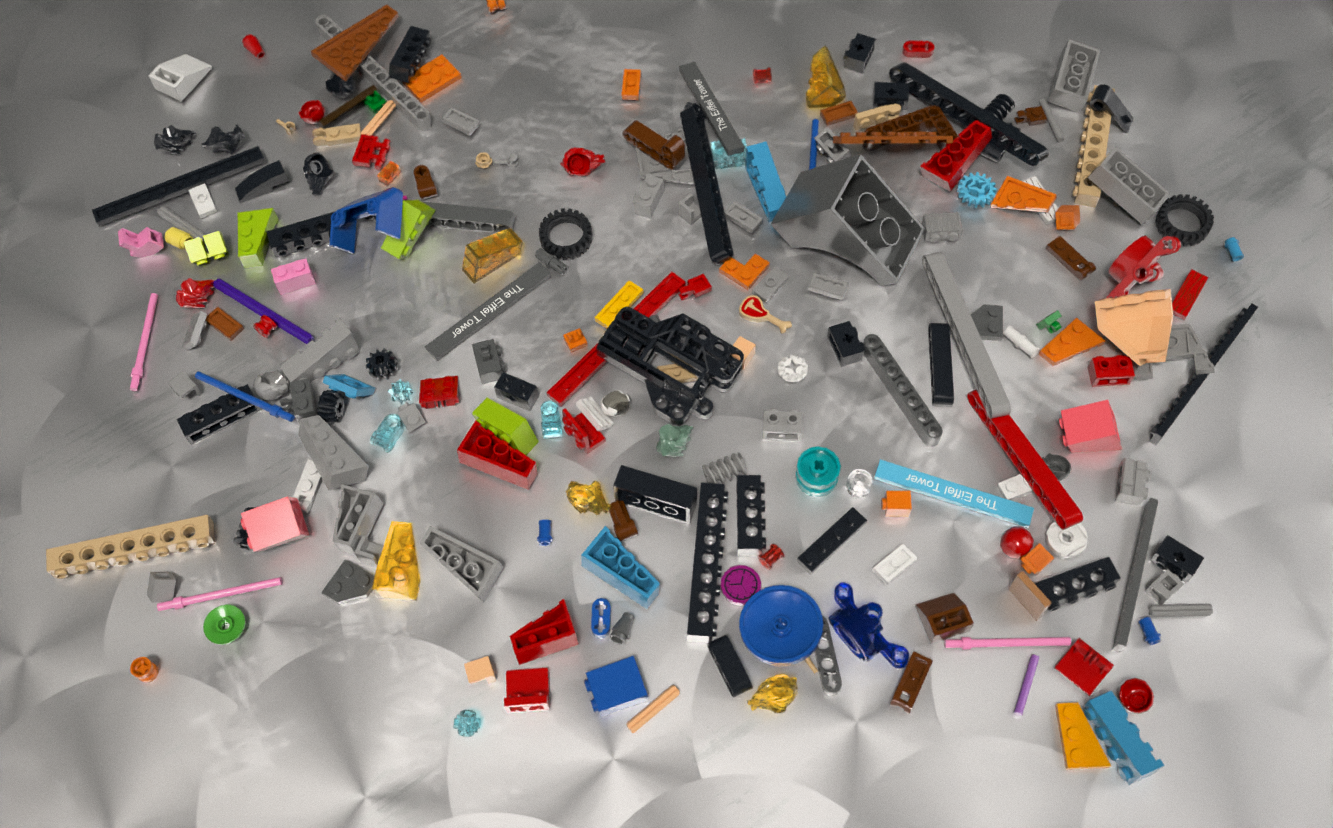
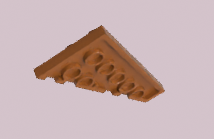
M385 5L311 50V54L344 81H347L399 18L398 12Z
M927 131L886 132V135H882V132H871V135H866V132H856L855 136H851V132H840V136H833V143H953V136L937 135V132Z

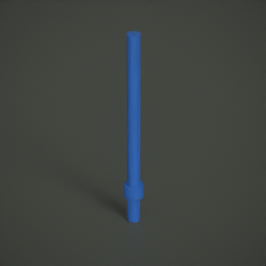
M818 119L812 120L809 169L816 168L817 142L814 138L818 135Z
M200 371L195 374V378L266 410L276 418L281 417L289 422H292L295 418L293 414L284 411L282 407L276 404L271 405Z

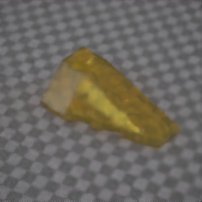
M825 45L812 57L810 68L812 77L808 80L810 88L806 91V101L809 108L832 107L842 102L846 97L844 84L828 47Z
M392 521L376 568L372 590L377 598L417 601L420 575L418 572L412 524Z

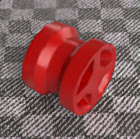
M262 315L260 321L255 323L253 327L260 335L268 338L270 332L275 330L277 325L271 318Z

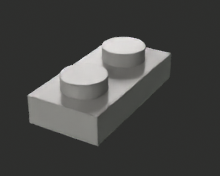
M735 201L725 211V217L751 234L763 223V218Z
M199 311L192 316L182 348L190 350L199 345L201 331L207 324V321H205L206 313Z

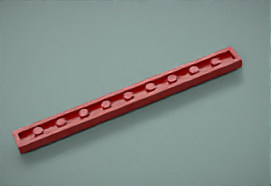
M671 272L633 309L648 318L656 315L679 292V288L686 286V281ZM598 343L546 392L547 397L560 407L608 362L597 355L596 348Z

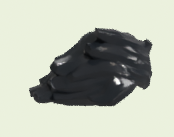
M334 72L330 76L331 79L325 82L326 90L337 98L342 99L349 97L357 87L352 76L347 81H344Z
M170 125L163 129V135L155 134V148L162 152L180 155L179 150L183 151V146L192 143L190 139L193 138V135H196V132L178 129Z
M236 125L234 131L224 133L219 127L215 126L211 128V133L206 142L201 145L204 149H213V153L224 150L225 153L229 151L232 155L238 149L242 140L245 139V136L238 125Z
M319 152L306 157L303 172L309 184V189L312 190V195L317 194L319 196L321 195L322 187L333 176L334 170L330 168L326 158Z

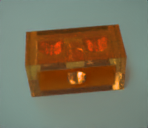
M390 161L377 175L379 182L388 187L400 175V167L398 164Z

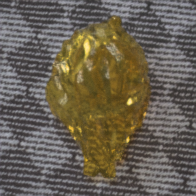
M571 481L568 489L565 491L569 502L580 514L582 512L587 513L588 510L595 515H599L602 511L607 513L611 508V505L605 501L601 485L598 481H594L590 486Z
M776 675L766 679L758 687L757 692L751 698L752 700L748 701V705H751V710L754 711L760 708L774 713H784L798 693L797 678Z

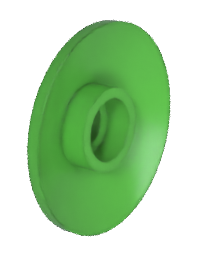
M218 606L205 618L203 625L204 634L214 644L225 645L232 643L242 634L245 628V617L236 606ZM230 624L229 628L224 630V626Z

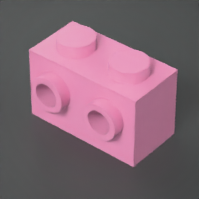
M306 258L271 269L274 283L280 295L316 284Z

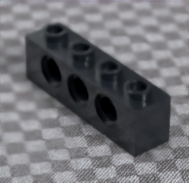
M410 26L389 63V78L409 83L411 77L415 76L416 68L421 64V58L425 57L426 49L430 48L432 39L429 38V30Z
M334 212L266 231L275 258L329 243L331 215Z
M248 384L237 388L254 396ZM228 393L208 404L202 405L192 412L185 413L177 419V422L185 438L193 445L262 409Z
M737 475V556H762V549H766V537H762V531L766 529V521L762 519V512H765V500H761V494L765 493V483L761 482V475ZM753 495L755 496V498L748 499L746 496ZM748 513H753V514H755L756 516L753 517V518H750V517L747 516V514H748ZM753 531L756 535L748 536L746 533Z
M1106 557L1036 582L1035 585L1050 600L1051 605L1047 610L1052 612L1059 609L1062 604L1072 605L1084 596L1091 598L1097 595L1098 591L1105 590L1107 592L1116 588V584L1121 577L1110 557ZM1091 576L1096 577L1099 582L1093 581ZM1072 583L1078 584L1080 589L1075 588ZM1054 590L1060 591L1062 596L1055 594Z

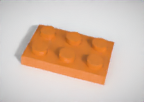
M441 54L416 69L415 76L411 77L409 83L403 81L402 83L422 103L460 80L462 76Z

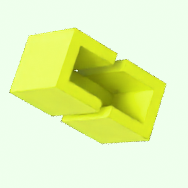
M220 231L203 236L209 254L203 239L200 237L183 242L191 263H197V266L208 263L207 259L212 257L215 260L224 258L225 254L229 253Z

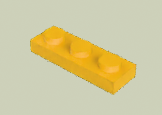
M629 280L595 316V321L607 329L623 307H631L644 293L643 289Z

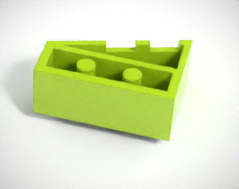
M404 200L402 204L401 237L396 239L387 235L381 249L398 259L408 257L436 210L420 200Z
M273 208L238 212V257L244 268L263 266L269 249V239L266 231L273 230L275 225L278 224L279 219Z
M486 398L472 412L475 420L483 428L489 429L500 440H505L509 443V446L513 449H518L525 455L539 442L524 417L489 398Z

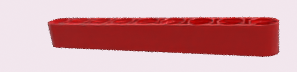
M977 390L969 392L967 398L970 405L1058 526L1066 530L1083 521L1081 510L1011 416L1005 415L989 418Z

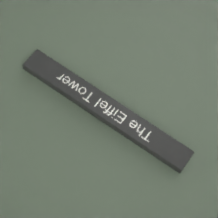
M692 62L679 66V71L727 155L730 156L743 152V143L696 63Z
M540 262L427 344L425 346L426 350L436 361L440 360L551 277V273Z
M1150 498L1144 508L1112 649L1119 653L1127 646L1158 506V500Z

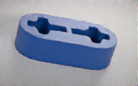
M599 598L592 604L591 629L596 638L603 639L610 633L611 608L608 600ZM600 605H604V608H607L603 610V616H600L599 609H596ZM599 621H603V627L606 628L601 633L598 632V629H595L599 627Z

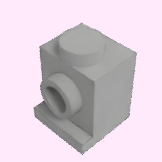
M1167 570L1145 592L1159 605H1163L1184 584L1176 574Z

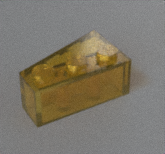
M509 228L469 243L465 248L462 271L475 284L520 255L523 241Z

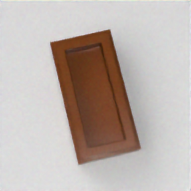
M852 101L820 110V115L826 126L855 118V114L858 113Z
M216 307L205 319L210 326L230 341L244 330L243 325L219 307Z

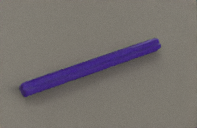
M220 278L214 280V288L258 315L268 316L279 328L305 344L312 340L314 341L312 334Z

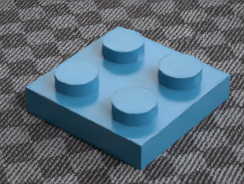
M345 374L325 375L322 382L329 385V389L343 391L345 396L354 399L356 397L373 395L375 387Z

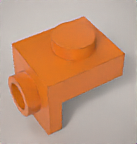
M1039 543L1025 557L1021 558L1023 562L1021 566L1029 574L1033 572L1038 575L1055 558Z

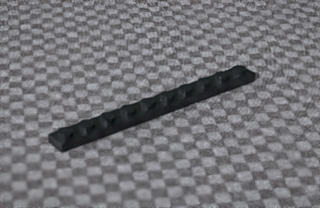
M259 146L92 209L96 223L100 227L188 193L189 189L204 183L206 185L266 161Z
M1251 303L1248 309L1243 308L1237 316L1240 320H1234L1228 328L1231 332L1229 334L1225 332L1219 340L1221 345H1215L1209 355L1212 356L1210 362L1213 363L1214 367L1253 316L1258 306ZM1196 372L1190 379L1193 383L1191 385L1186 384L1181 391L1182 398L1177 397L1171 405L1173 410L1171 412L1167 410L1160 419L1164 422L1161 425L1157 423L1151 431V434H1153L1150 440L1151 443L1154 445L1159 443L1209 374L1196 375Z

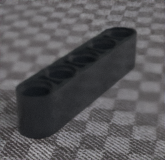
M929 323L928 340L932 405L953 406L954 387L949 323Z

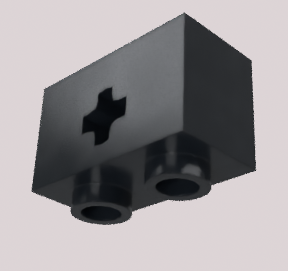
M857 33L855 39L850 41L849 51L846 50L844 53V68L863 74L874 52L876 39Z
M874 82L872 109L891 104L900 105L901 110L907 109L909 83Z
M847 321L829 327L827 337L840 366L843 367L862 361L865 347L859 341L857 329L852 327L851 322Z
M505 372L501 374L494 386L497 398L529 412L539 397L536 385Z
M1167 535L1150 561L1156 567L1176 574L1180 581L1187 583L1197 571L1204 557Z

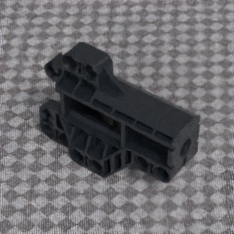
M623 307L618 312L615 320L611 322L596 348L599 357L645 383L654 413L675 426L683 425L690 414L699 419H710L713 414V403L703 395L709 386L720 392L729 391L742 371L744 354L740 349L712 334L708 327L684 313L655 322L631 307ZM687 325L690 329L686 330L682 326ZM699 335H705L707 338L703 340L699 338ZM715 345H722L724 347V350L722 351L718 349L717 347H715ZM655 354L663 356L697 376L698 379L692 389L650 365ZM732 354H738L740 361L732 357ZM720 383H727L728 385L721 386ZM663 402L667 406L665 408H658L657 404ZM705 407H707L708 411H704L703 413L701 411V408L704 409ZM675 412H680L683 414V416L681 418H675L673 414Z

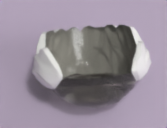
M620 390L611 391L610 394L605 395L600 401L602 411L608 416H622L629 409L630 398Z

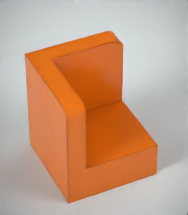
M1061 205L1055 212L1056 229H1075L1080 223L1079 205Z

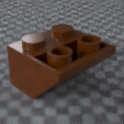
M955 593L915 605L931 644L970 632L974 625L966 604Z

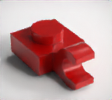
M701 274L687 280V286L679 288L680 294L678 296L682 301L688 299L692 294L697 298L711 292L712 286L705 275Z

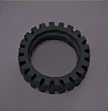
M1178 194L1177 197L1174 195L1166 199L1157 213L1155 223H1157L1156 228L1159 229V234L1164 233L1163 237H1176L1183 243V247H1187L1188 244L1190 246L1199 244L1207 237L1214 223V215H1211L1212 210L1208 209L1207 203L1203 205V200L1196 201L1197 197L1195 196L1191 199L1188 194L1184 197L1182 194ZM1175 209L1188 210L1198 217L1201 222V229L1187 232L1174 227L1168 219V212Z
M562 208L561 212L554 210V215L550 212L548 218L544 217L543 222L540 223L539 239L541 246L552 256L555 255L558 260L561 257L563 261H567V257L573 260L574 255L577 258L581 257V253L585 254L586 249H589L592 243V229L589 219L583 213L579 214L578 210L573 212L570 208H568L567 212H565V208ZM563 223L576 224L583 230L582 238L568 246L554 244L549 240L548 234L555 226Z

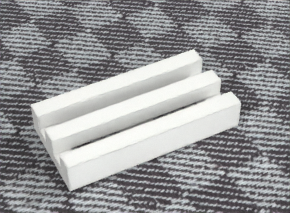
M592 397L580 399L575 404L597 431L613 426L614 422L608 415L604 414L602 408Z

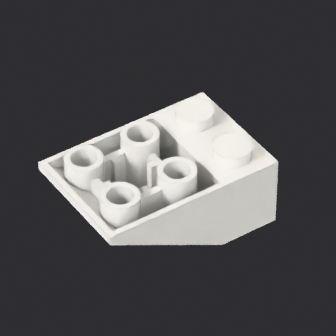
M184 54L159 64L151 72L149 78L156 90L179 101H183L212 69V66Z

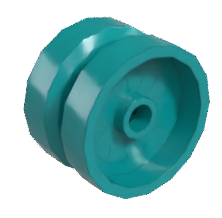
M818 446L805 450L798 458L795 475L797 486L802 492L813 497H822L830 494L838 483L841 468L839 458L833 451Z

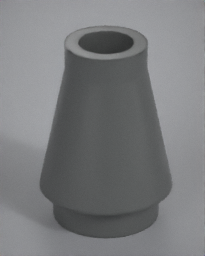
M624 612L619 621L610 630V639L613 642L623 645L629 640L632 624L635 619L632 614Z

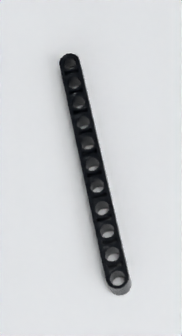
M902 62L890 69L889 76L895 83H909V91L931 105L938 106L942 112L968 127L977 120L989 126L992 133L990 141L1028 165L1036 166L1047 159L1049 153L1045 146L910 64Z
M693 103L680 112L709 256L712 262L718 266L732 258L734 254L703 112L698 104Z

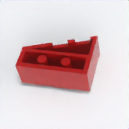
M564 599L559 601V605L550 611L547 610L542 613L543 616L536 621L529 622L510 635L519 665L579 645Z

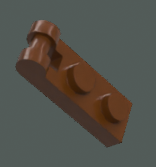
M1061 236L1047 244L1046 250L1077 279L1083 280L1087 277L1088 273L1091 274L1096 270L1094 263L1088 262Z
M913 651L891 700V706L895 708L898 706L904 709L903 712L910 714L933 660ZM902 693L910 697L908 702L900 698Z

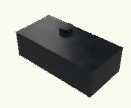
M621 465L613 485L615 501H623L625 505L687 524L691 523L697 506V487Z

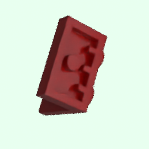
M566 408L562 410V421L565 424L563 428L568 436L572 435L574 437V442L580 450L583 449L589 454L606 442V438L600 431L596 430L582 412L573 418Z
M547 668L506 671L504 708L507 713L549 710V677Z

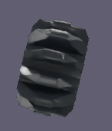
M384 348L380 352L376 349L375 354L370 353V358H366V370L372 378L376 377V379L380 380L384 377L387 380L388 375L394 376L393 371L398 370V360L392 351L387 352Z
M327 390L323 391L322 395L319 396L317 415L325 422H336L343 416L345 398L342 393Z

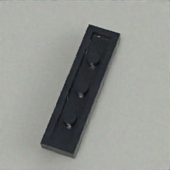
M852 507L797 558V562L812 575L867 523V519Z

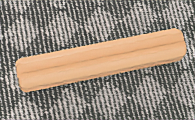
M388 100L361 131L360 135H373L396 108L394 101Z
M671 685L626 724L627 728L632 733L640 729L679 696L680 692L677 687Z

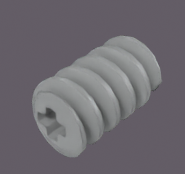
M739 452L738 456L735 453L731 454V459L725 456L724 462L718 459L716 464L710 462L709 467L707 465L702 466L708 483H717V480H720L724 484L725 477L732 481V474L737 478L740 471L743 475H746V465Z

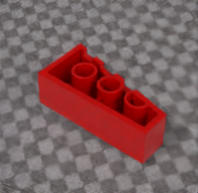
M975 120L958 134L953 143H947L946 147L939 153L936 152L931 156L932 158L928 162L920 165L921 175L951 192L992 139L991 128Z
M476 420L457 449L459 463L529 490L537 476L535 461L518 449H513L505 440H500L492 431L483 428Z

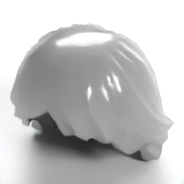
M278 370L259 374L253 384L257 395L266 401L276 400L290 389L289 382Z

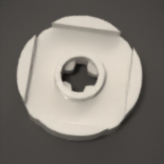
M1054 521L1045 534L1048 548L1060 559L1075 558L1086 548L1088 535L1080 523L1063 530ZM1062 535L1070 536V542H1065L1062 539Z

